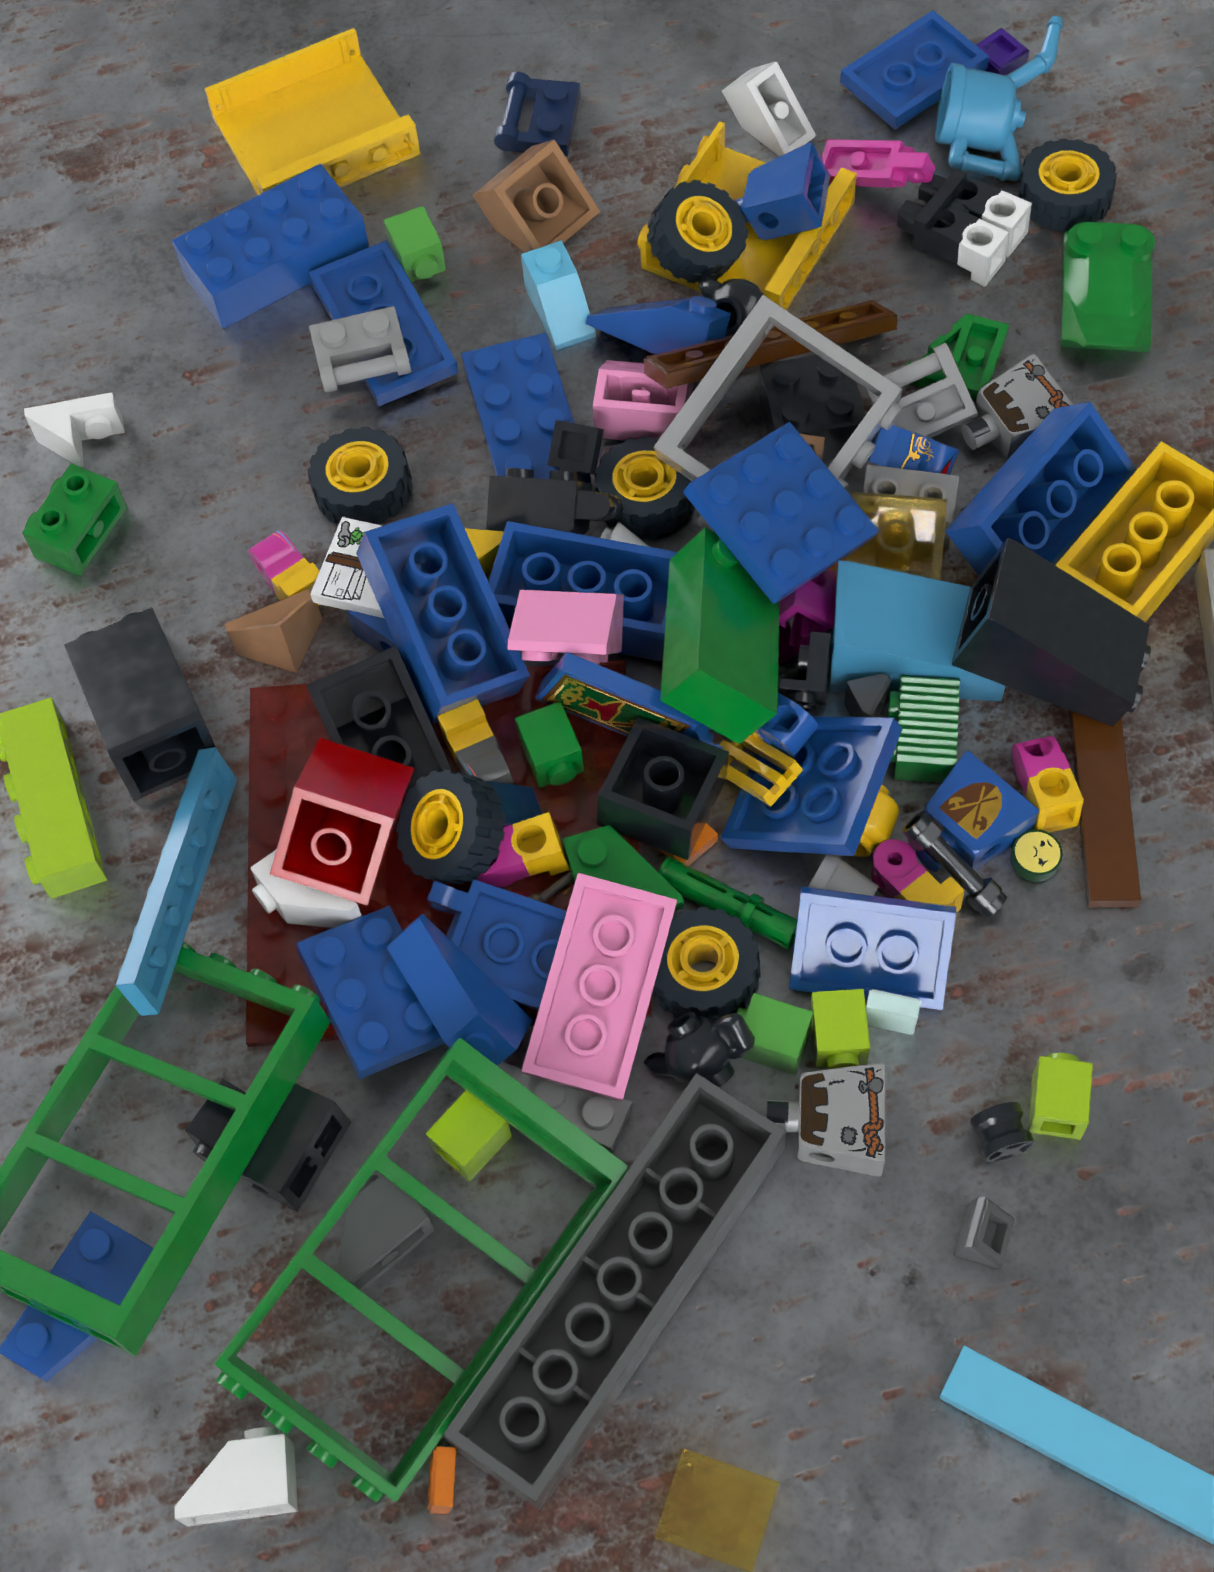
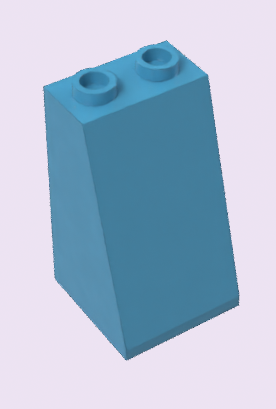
M838 560L829 692L845 693L846 681L883 673L890 676V690L899 691L901 675L960 679L959 699L1002 701L1005 685L951 665L970 591L969 586L851 561Z

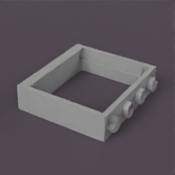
M763 295L655 444L656 456L690 481L711 470L684 450L775 326L879 397L828 467L846 490L849 484L844 481L846 475L854 465L859 469L863 467L876 447L871 442L881 427L888 431L903 409L898 404L901 400L902 389Z

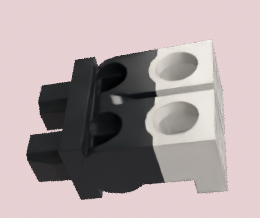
M955 169L948 179L933 174L931 182L921 183L918 191V199L926 202V206L924 207L914 201L906 200L898 211L897 227L913 235L914 250L923 254L927 251L934 258L940 260L947 259L971 271L970 280L986 287L1004 264L1006 257L1008 258L1028 233L1032 203L979 180L966 179L967 173Z

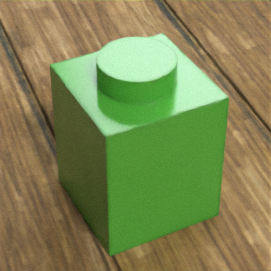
M424 206L384 219L388 243L411 283L446 271L441 240Z
M754 993L749 1008L739 1007L737 1011L738 1014L743 1016L755 1037L754 1047L745 1052L741 1058L796 1076L811 1032L813 1011Z

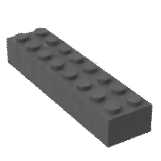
M696 1073L444 1432L443 1436L450 1447H455L458 1453L541 1512L785 1150L786 1130Z

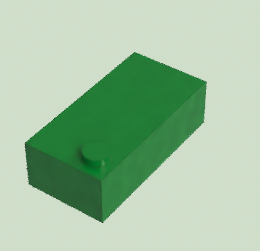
M706 527L670 559L660 701L740 744L777 715L780 601L774 605L719 536Z

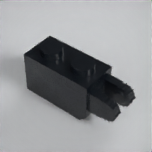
M506 468V477L490 476L486 530L504 532L506 523L509 521L584 535L589 530L590 521H616L617 518L620 519L624 508L621 498H618L617 495L592 491L591 483L577 481V472L550 470L549 479L534 478V470Z

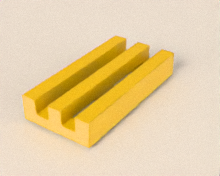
M750 735L740 744L734 741L729 743L726 740L719 744L724 750L729 751L726 779L770 807L803 771L796 760L753 735ZM744 747L750 749L786 772L783 775L745 753L742 749ZM736 760L774 785L769 790L729 764Z

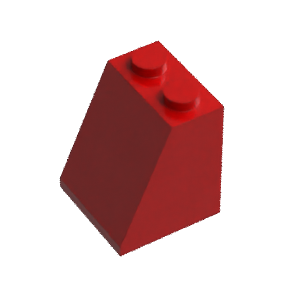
M319 738L294 786L270 875L368 906L400 816L399 812L402 804H404L414 768Z

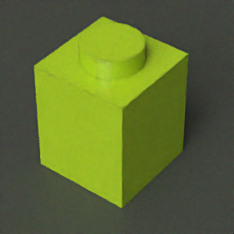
M864 989L812 992L810 1011H813L812 1038L815 1068L835 1069L867 1065L870 1040Z
M1051 1053L1047 1057L1039 1056L1032 1073L1028 1131L1036 1134L1081 1140L1089 1124L1093 1063L1081 1062L1077 1056L1069 1053Z
M466 1090L425 1133L431 1149L469 1182L512 1136L508 1122Z

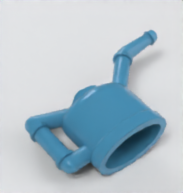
M1053 16L1049 19L1041 53H1038L1033 60L1007 76L968 68L965 65L953 62L949 65L938 107L935 140L936 143L950 145L948 162L952 168L962 172L967 171L999 178V181H1017L1020 179L1022 164L1013 133L1016 127H1023L1026 111L1021 110V99L1016 98V90L1037 76L1046 74L1051 70V66L1054 65L1057 57L1060 30L1063 29L1061 17ZM967 148L990 153L1000 151L1003 161L968 154Z

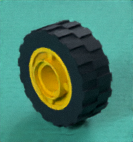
M1063 138L1053 142L1050 140L1044 142V145L1040 147L1036 146L1032 149L1031 154L1027 155L1024 159L1018 188V197L1032 203L1030 220L1041 224L1044 228L1057 229L1061 232H1066V230H1070L1074 225L1081 222L1103 220L1107 215V210L1111 208L1117 173H1115L1116 166L1114 161L1111 162L1110 156L1105 151L1103 152L1098 149V146L1092 143H1085L1084 140L1079 139L1068 140V138Z
M693 180L690 183L684 181L679 183L676 188L672 187L652 212L647 228H649V233L647 234L648 243L651 244V252L654 258L657 257L660 261L661 267L664 270L670 271L672 276L678 279H685L688 283L693 284L699 282L705 274H710L716 280L722 277L744 251L747 245L745 240L748 237V229H746L745 225L747 221L745 215H742L737 201H733L729 193L724 189L720 190L715 187V184L709 182L707 184L701 183V180Z
M361 427V429L349 428L345 429L342 433H335L329 437V440L325 443L322 442L317 447V452L315 455L312 454L309 461L311 466L308 468V477L316 503L322 514H326L329 520L335 524L340 523L342 517L376 525L385 523L386 519L396 516L399 513L398 510L406 505L408 494H411L412 477L402 445L399 446L395 437L385 434V431L380 429L373 430L369 427Z
M641 436L638 439L629 438L624 440V443L614 445L606 455L604 454L601 457L600 465L596 467L594 473L595 491L617 495L618 498H621L624 508L620 519L617 518L616 521H606L605 523L615 528L617 523L620 522L638 538H655L660 534L673 532L675 527L678 525L682 526L687 521V516L689 513L692 514L694 509L693 504L683 493L692 481L656 456L654 446L660 437L658 439L650 438V436Z
M447 769L429 772L430 775L422 776L416 781L417 784L410 788L405 795L407 798L401 806L399 822L396 826L398 850L402 852V860L405 865L412 868L411 872L415 875L423 876L425 879L456 885L464 884L465 881L472 882L473 879H478L481 873L488 871L491 867V862L497 858L500 852L499 846L501 841L504 840L505 834L503 831L505 813L502 812L501 807L503 803L500 796L495 794V788L490 783L483 782L484 779Z
M698 907V910L689 911L687 909L679 912V915L672 919L653 988L654 997H658L660 1006L665 1011L671 1012L675 1019L685 1013L694 1012L696 1017L702 1016L717 1020L724 1015L737 1013L739 1007L746 1009L750 1005L753 994H757L759 988L758 978H761L758 945L754 943L753 933L749 928L746 929L743 926L742 920L736 916L732 917L726 914V911L721 909L708 910L707 907ZM700 961H710L716 964L712 970L707 972H698L692 969Z

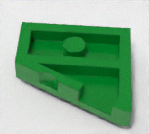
M966 313L952 325L949 333L940 335L928 346V353L922 358L933 354V348L946 343L972 401L976 402L980 389L993 379L1010 324ZM939 370L909 385L925 388L945 379V375L942 370Z
M604 826L562 839L574 883L577 874L581 873L676 899L675 911L684 908L682 895L612 826Z

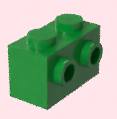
M71 463L63 475L53 482L49 495L37 512L29 516L22 534L35 558L81 576L127 509V505L116 481Z

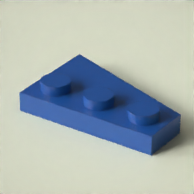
M90 1211L49 1273L115 1304L121 1305L154 1247ZM27 1305L1 1344L0 1354L45 1382H48L97 1338Z

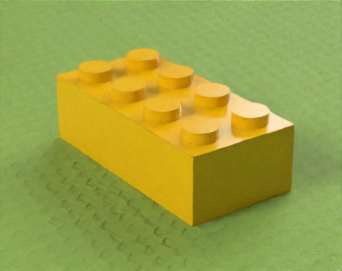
M1161 441L1055 566L1146 622L1201 556L1203 550L1214 540V472Z

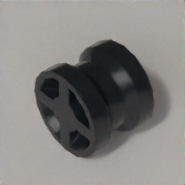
M1001 1103L987 1108L971 1118L970 1124L973 1131L981 1135L984 1142L981 1152L986 1162L994 1163L1013 1158L1028 1151L1035 1145L1032 1133L1025 1130L1022 1125L1021 1118L1024 1113L1020 1103Z

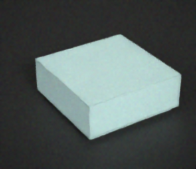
M872 989L869 991L866 1005L868 1026L914 1036L921 1001L917 998Z

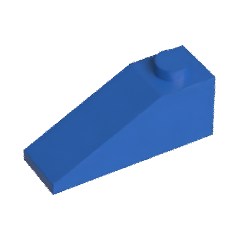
M693 296L685 299L608 307L588 315L586 324L653 354H660L725 337L731 313L716 308V302L709 298Z
M421 914L387 946V950L445 1044L450 1047L458 1038H461L497 1066L517 1050L533 1019L426 916Z

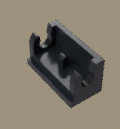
M295 1083L241 1178L253 1183L251 1187L260 1193L298 1212L349 1127L350 1119L335 1101Z

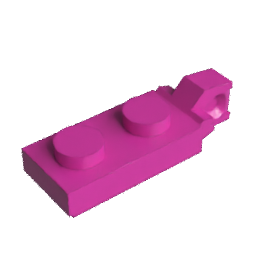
M828 139L821 156L823 163L830 173L829 186L841 167L857 173V187L887 188L903 187L907 181L912 183L931 182L936 168L930 160L928 153L916 152L914 148L905 146L902 141Z

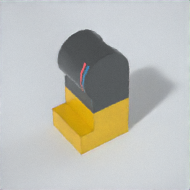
M478 699L437 716L442 737L461 773L484 779L483 782L490 781L514 785L509 768L499 750L498 743L488 725L486 715Z

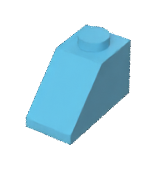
M562 240L521 254L525 289L555 351L595 338V328L586 324V319L590 312L577 270Z

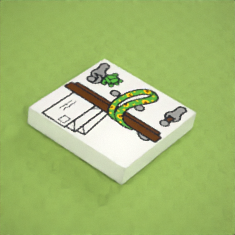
M345 517L341 518L310 594L313 603L384 618L356 554L365 531L381 527V525Z

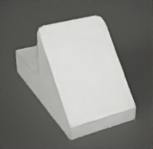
M113 392L24 409L25 417L36 441L81 468H84L81 441L102 439L110 435L125 433L123 417Z

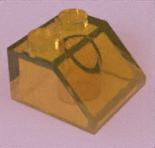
M852 492L854 501L873 522L879 532L871 541L848 555L846 561L941 580L947 499Z

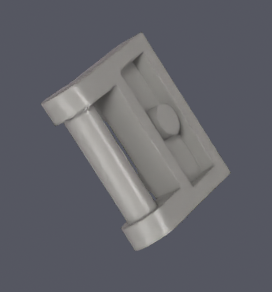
M394 306L309 325L325 393L338 390V385L398 372V376L412 373Z
M946 343L933 348V354L884 375L885 378L900 388L939 370H942L945 375V379L901 398L898 404L903 409L896 417L895 425L932 438L978 417L975 405ZM866 389L873 405L879 397Z

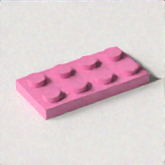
M581 873L577 874L521 1073L523 1075L623 1102L677 904L676 899Z

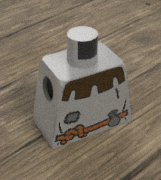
M1033 354L980 389L975 406L978 417L962 425V434L966 444L972 450L992 442L1003 459L1008 460L1053 409L1073 404L1038 357Z
M876 1063L800 1074L798 1101L767 1099V1118L785 1129L786 1132L798 1133L797 1159L861 1174L882 1176L885 1164V1064Z

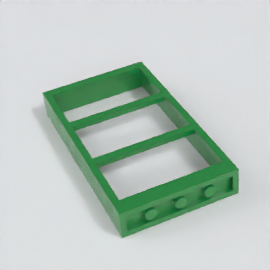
M184 941L174 972L291 1017L246 1094L122 1045L121 1042L139 1013L115 986L0 1167V1235L48 1159L174 1214L121 1305L115 1304L0 1250L1 1293L135 1357L331 1023L319 1004L321 999L310 989L297 984L292 989L282 986L264 971L253 968L248 973L238 969L229 959L217 953H210L209 957L196 953ZM110 1060L235 1110L184 1198L59 1143Z
M458 1038L450 1046L215 1359L213 1364L222 1370L215 1381L240 1400H243L250 1391L267 1404L260 1415L287 1435L293 1426H296L312 1438L305 1449L331 1469H333L338 1460L345 1463L357 1473L350 1483L376 1503H378L383 1494L397 1502L630 1167L467 1042ZM446 1075L593 1187L536 1269H533L386 1157ZM375 1170L524 1283V1286L465 1369L461 1368L313 1255V1252ZM301 1268L453 1383L451 1389L392 1472H389L236 1356Z

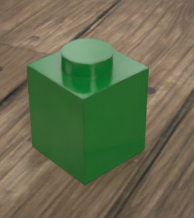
M561 701L515 718L518 740L539 788L549 784H565L574 779L577 774L584 772L582 749Z

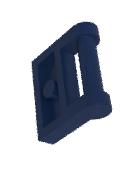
M523 72L511 73L506 84L508 98L502 125L496 129L494 144L503 151L524 153L531 146L555 139L563 154L568 157L581 96L580 83L531 79ZM524 99L535 100L528 132H522L517 129Z

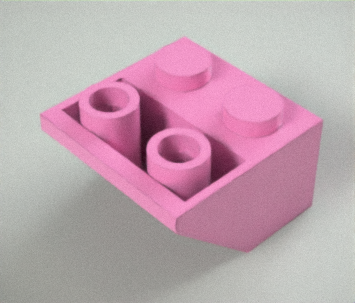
M607 360L599 368L592 405L594 427L604 429L603 439L626 440L629 438L638 439L641 436H650V438L658 439V437L663 435L691 396L693 382L665 389L644 374L643 363Z
M520 590L508 638V650H522V660L530 661L560 660V652H568L595 664L608 662V654L620 653L622 651L624 594Z

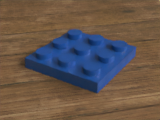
M790 422L693 480L683 491L684 495L774 605L838 563V560L841 561L871 541L879 532L873 522Z
M813 717L819 727L797 754L791 757L797 761L803 771L771 807L741 788L721 839L730 849L854 856L902 731L895 718ZM755 753V759L782 775L786 772ZM751 769L748 770L746 776L770 790L774 785Z

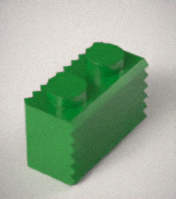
M901 675L899 691L890 690L888 717L895 718L902 728L890 762L895 763L894 779L897 781L903 779L908 782L912 780L916 782L925 781L926 783L933 781L938 784L946 779L957 764L960 679Z

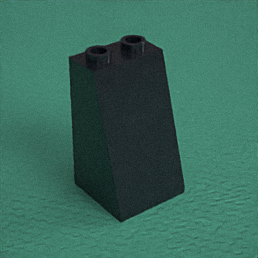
M1007 538L970 587L951 665L1107 725L1114 726L1127 711L1132 713L1141 700L1143 686L1139 685L1138 682L1140 672L1146 666L1151 653V646L1146 644L1150 625L1024 545Z
M152 607L142 612L130 613L116 623L97 631L83 633L76 640L64 644L108 754L134 801L188 778L198 750L216 747Z

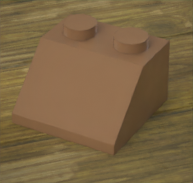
M555 139L531 146L472 195L495 231L525 253L561 240L564 243L601 212Z

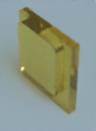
M683 1448L654 1538L743 1571L753 1572L780 1482Z

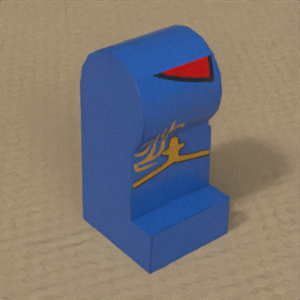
M893 424L888 431L881 427L871 442L876 447L868 461L885 467L950 475L959 450Z

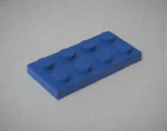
M387 240L308 272L311 284L331 320L392 306L395 307L412 373L398 376V372L364 379L378 407L459 373L455 358Z
M546 333L461 353L464 370L496 476L506 477V468L534 470V478L549 479L550 470L560 471L558 467L547 465L555 420L574 423V419ZM582 473L583 482H591L590 473Z

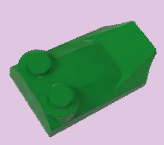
M1081 222L1064 233L1062 242L1060 347L1150 352L1152 337V253L1155 239L1148 229L1136 224Z

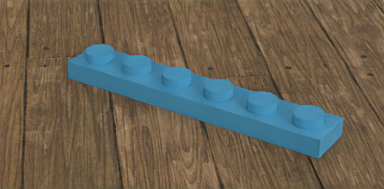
M216 747L198 750L192 770L188 775L179 807L175 812L166 844L162 849L154 878L148 888L147 898L141 915L134 928L133 937L123 966L119 970L116 986L141 1016L160 1013L237 781V777Z

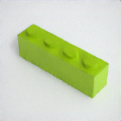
M52 697L0 713V759L2 762H8L10 770L9 774L3 775V779L11 801H18L21 814L14 816V823L22 843L28 842L31 856L25 857L24 862L32 884H41L49 897L53 899L107 881V875L66 724Z

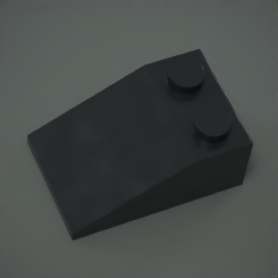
M396 646L306 685L330 740L413 767L414 771L408 791L417 784L416 781L422 776L430 775L429 772L452 770Z

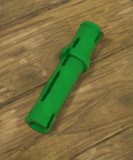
M668 856L661 865L658 872L686 899L702 907H707L708 910L721 909L732 917H738L742 920V924L746 929L749 928L752 932L772 940L787 950L791 949L794 945L798 919L765 904V898L755 893L749 896L701 871L685 865L671 856Z

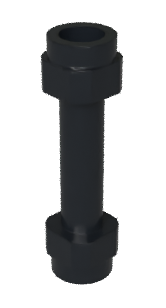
M924 811L916 814L902 830V833L907 837V841L917 851L926 849L969 893L965 900L975 911H979L984 917H989L998 911L1007 899V896L1002 892V888L992 878L982 879L940 835L944 829L933 817L930 818Z

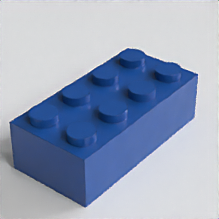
M321 163L172 240L183 275L222 329L310 284L308 272L369 247L362 215Z
M1091 402L1056 408L1049 413L955 518L945 532L978 576L1007 538L1019 542L1056 565L1135 473L1137 468Z
M448 504L365 531L356 554L430 723L439 722L437 716L478 699L481 706L517 694L530 674L519 650H508L510 629L454 504Z
M507 521L490 575L489 584L510 630L520 590L624 594L622 651L619 654L663 662L670 559L678 552Z

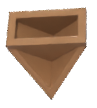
M312 588L225 623L226 631L236 655L297 673L322 621L318 604L313 603L310 595Z

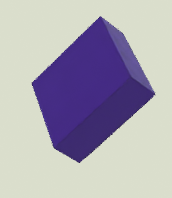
M1002 27L975 44L989 56L988 66L985 69L986 72L1006 76L1028 61L1030 50Z

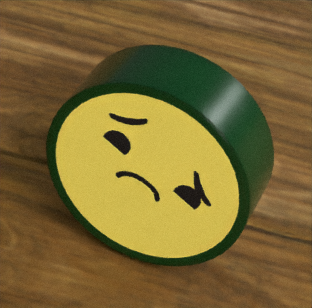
M1029 830L1019 835L1015 840L1010 855L1011 865L1014 871L1025 880L1032 882L1046 881L1057 873L1062 861L1063 850L1057 838L1049 832Z

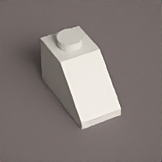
M777 61L751 68L722 90L740 126L779 157L805 145L816 136Z
M276 850L250 867L258 884L252 889L255 897L267 913L270 914L276 909L288 924L335 928L362 917L358 904L354 901L270 875Z
M274 1427L250 1429L244 1432L245 1439L228 1441L175 1505V1519L185 1526H195L298 1512L294 1443L285 1434H278V1429Z

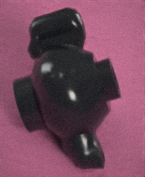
M705 274L699 280L698 285L703 297L716 302V308L731 313L725 337L735 335L764 295L758 285L745 279H730L720 283L710 274Z
M688 1012L677 1017L668 1025L667 1029L670 1034L666 1039L665 1052H656L649 1055L645 1059L644 1064L654 1074L673 1077L679 1082L689 1083L697 1073L714 1085L721 1087L735 1073L729 1060L743 1057L745 1052L754 1047L755 1037L743 1016L738 1013H730L717 1020L702 1016L696 1017L694 1012Z

